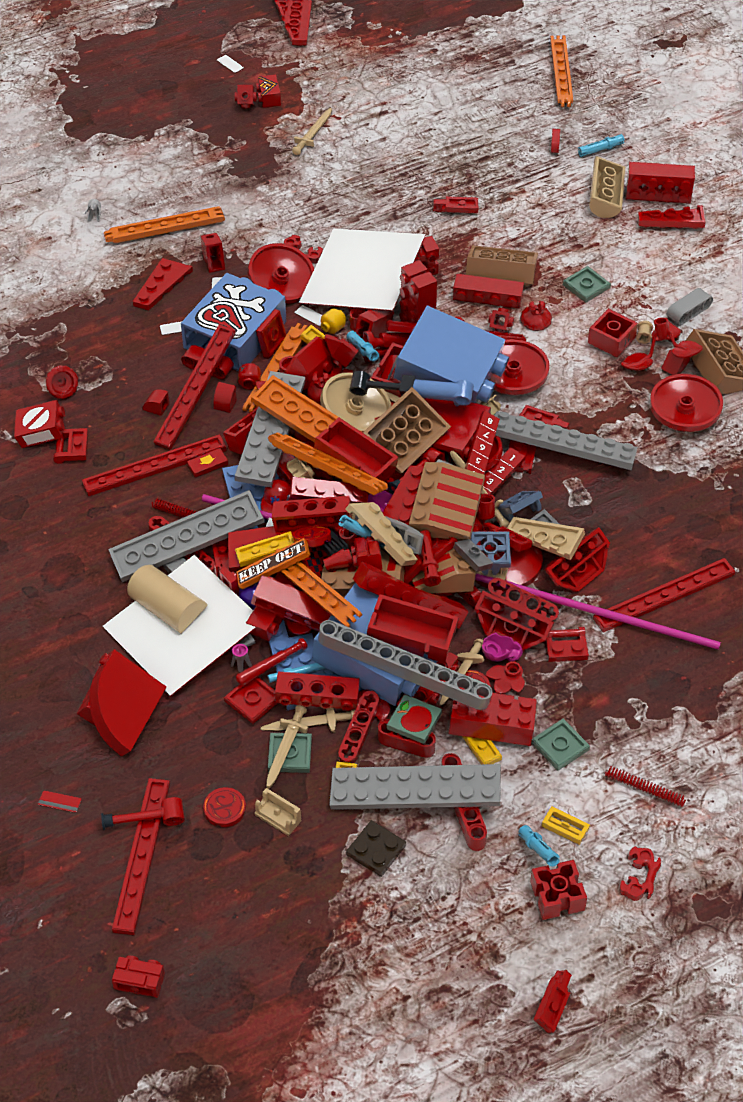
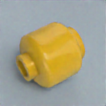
M330 309L321 316L322 330L330 334L337 333L345 327V314L341 310Z

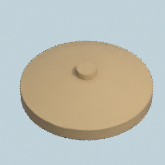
M340 373L331 377L321 392V406L361 432H364L375 421L374 418L381 416L391 407V401L384 389L369 388L364 396L352 394L349 388L353 373Z

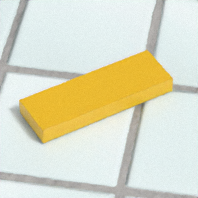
M290 531L236 548L235 551L240 567L255 563L275 553L277 548L281 550L293 544L292 533Z
M462 736L481 765L494 764L502 760V755L491 740Z

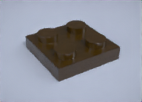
M371 820L346 850V855L382 877L406 847V841Z

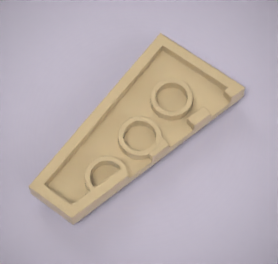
M374 502L352 503L346 507L349 514L353 512L359 518L357 522L362 527L366 525L373 532L371 536L375 540L385 544L384 549L401 566L414 565L418 559L413 554V550L406 545L402 536L396 532L390 520L383 515L377 504Z
M513 517L507 527L532 540L533 546L569 560L572 559L585 535L584 528Z

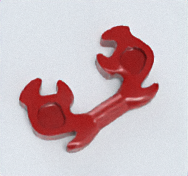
M292 235L284 240V244L291 245L297 249L302 247V241H300V236ZM319 246L317 247L318 250H313V247H310L307 250L308 254H305L314 264L318 263L323 252V248Z
M634 846L629 852L628 859L636 858L632 864L634 868L642 869L643 866L648 867L646 880L643 884H640L638 878L629 876V884L626 885L624 880H622L619 891L621 895H625L633 901L640 900L645 893L648 894L647 899H650L654 892L656 874L661 867V858L659 857L655 862L651 849Z

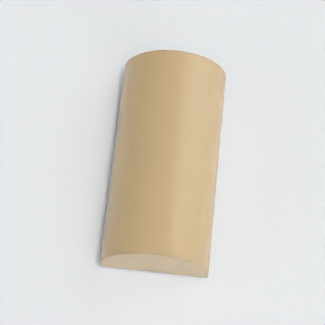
M598 156L594 159L589 207L596 216L611 218L622 210L626 167Z
M153 565L140 567L135 571L128 583L127 591L130 598L137 601L180 634L208 606L205 601Z

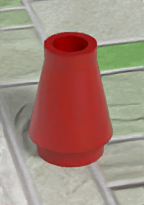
M344 548L323 559L326 570L347 568L353 564L349 549L344 550Z

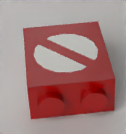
M54 400L16 410L14 437L21 448L61 439L65 429L63 422L65 410L63 406H60L58 401Z

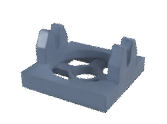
M521 491L503 501L498 510L506 520L511 522L514 517L513 513L528 505L532 511L541 510L539 499L543 498L541 491Z
M472 532L470 540L482 552L488 555V558L493 562L491 569L482 571L484 575H488L489 570H492V574L496 575L500 568L511 567L509 532ZM491 544L492 547H496V550L489 552L485 547ZM497 552H505L502 558L494 560V555Z

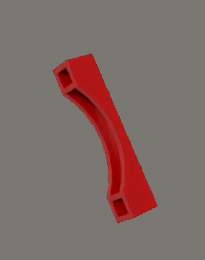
M361 562L353 577V580L360 588L374 594L385 595L459 617L458 629H460L468 614V611L461 603L445 596L434 595L415 588L365 562Z

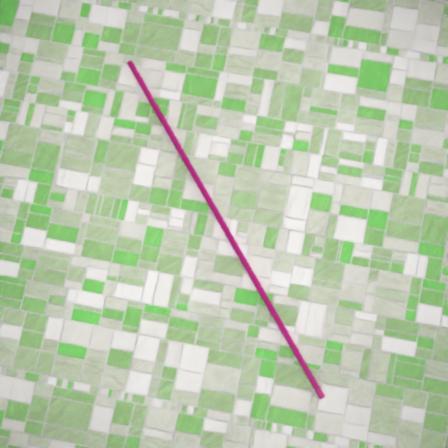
M205 494L202 496L203 502L213 505L225 501ZM260 510L263 519L269 520V518H272V513ZM477 573L475 575V580L488 584L493 579L492 577ZM509 582L550 602L719 650L721 642Z

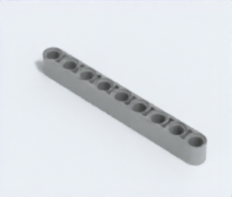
M326 620L320 624L318 640L321 645L475 709L484 710L489 706L492 688L486 683L337 622Z

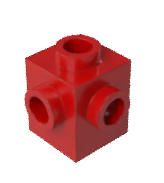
M237 85L235 102L241 108H250V106H254V102H257V92H254L253 85Z
M498 308V311L493 310L488 319L489 327L494 328L496 332L509 331L514 324L512 314L508 313L509 309ZM502 317L505 318L504 324H501L499 321Z

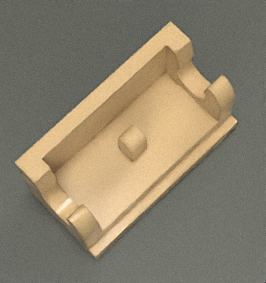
M266 788L262 794V801L257 800L255 803L256 812L254 814L289 836L301 822V809Z

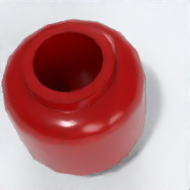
M246 363L239 368L238 383L245 389H253L256 386L255 383L261 380V369L253 363Z

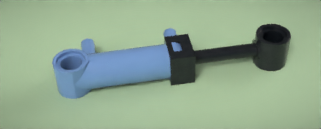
M355 371L352 375L349 391L352 394L364 396L369 388L398 390L400 395L403 396L413 387L425 399L453 401L455 406L471 403L474 385L466 380H459L456 383L419 380L412 375H403L401 383L370 381L368 373Z

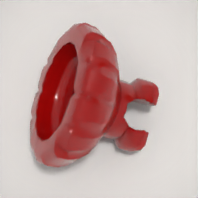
M532 301L521 312L520 321L524 327L538 331L550 326L552 315L545 308L544 301H539L538 305H534Z
M60 365L48 372L46 388L52 396L58 399H66L76 392L78 377L72 368Z
M323 373V377H317V374L312 377L313 381L308 386V397L320 405L321 392L326 382L331 378L328 373Z

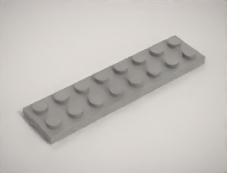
M270 371L268 379L274 375L302 393L305 377ZM258 407L235 474V481L272 488L283 451L273 446L269 442L268 436L277 432L282 435H289L291 427Z
M496 411L494 415L500 419L495 436L632 470L638 447L630 443H620L610 438L604 439L594 434H584L578 430H568L558 425H548L542 421L526 419L523 416L509 415L507 412Z
M250 490L108 550L121 581L124 582L129 580L135 571L144 565H153L158 568L228 538V532L248 530L262 524L264 519Z
M500 764L333 768L331 809L500 806Z

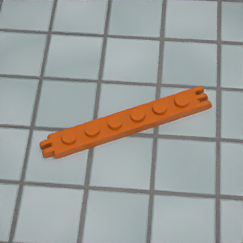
M556 35V39H554V36H550L557 103H560L561 107H564L565 103H567V107H571L573 92L566 36L562 35V39H560L559 35Z
M217 206L112 227L103 234L106 242L119 243L223 222L225 217L221 207Z
M297 323L295 327H291L263 372L260 381H267L270 371L280 372L279 362L282 358L295 356L304 343L300 339V335L308 328L307 325L302 327V324ZM256 386L244 403L243 411L249 409V412L258 407L251 402V397L258 391Z
M278 432L268 436L269 442L284 453L291 454L297 457L298 460L311 464L314 468L322 469L327 474L342 479L343 482L356 486L359 490L376 495L388 489L387 483L286 434L282 435Z
M300 561L280 571L342 625L350 627V624L347 622L348 620L352 623L357 621L353 615L359 618L363 615L356 607Z

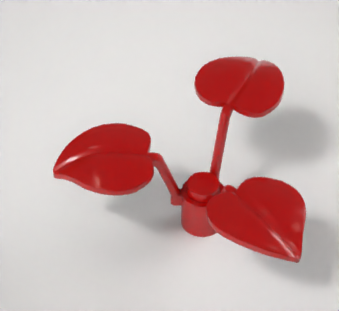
M661 317L654 320L655 330L651 334L652 344L650 353L648 355L645 353L631 354L621 362V365L630 370H643L653 364L651 357L655 341L671 340L675 347L672 350V354L678 358L694 356L701 352L703 347L693 341H682L677 344L674 339L681 334L680 329L670 323L667 318Z

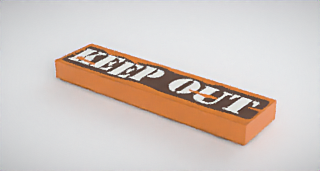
M303 538L237 571L239 587L243 590L259 582L262 575L269 577L309 557L307 541Z

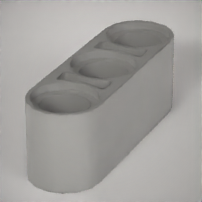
M697 288L673 303L668 308L666 315L677 324L683 325L709 308L713 302V297L701 288Z

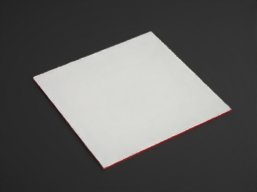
M333 229L299 304L393 311L400 296L401 267L415 261L426 235Z
M195 555L168 575L208 605L181 634L137 601H134L103 625V628L148 674L166 686L165 691L170 696L256 629L255 626L246 624L253 610Z

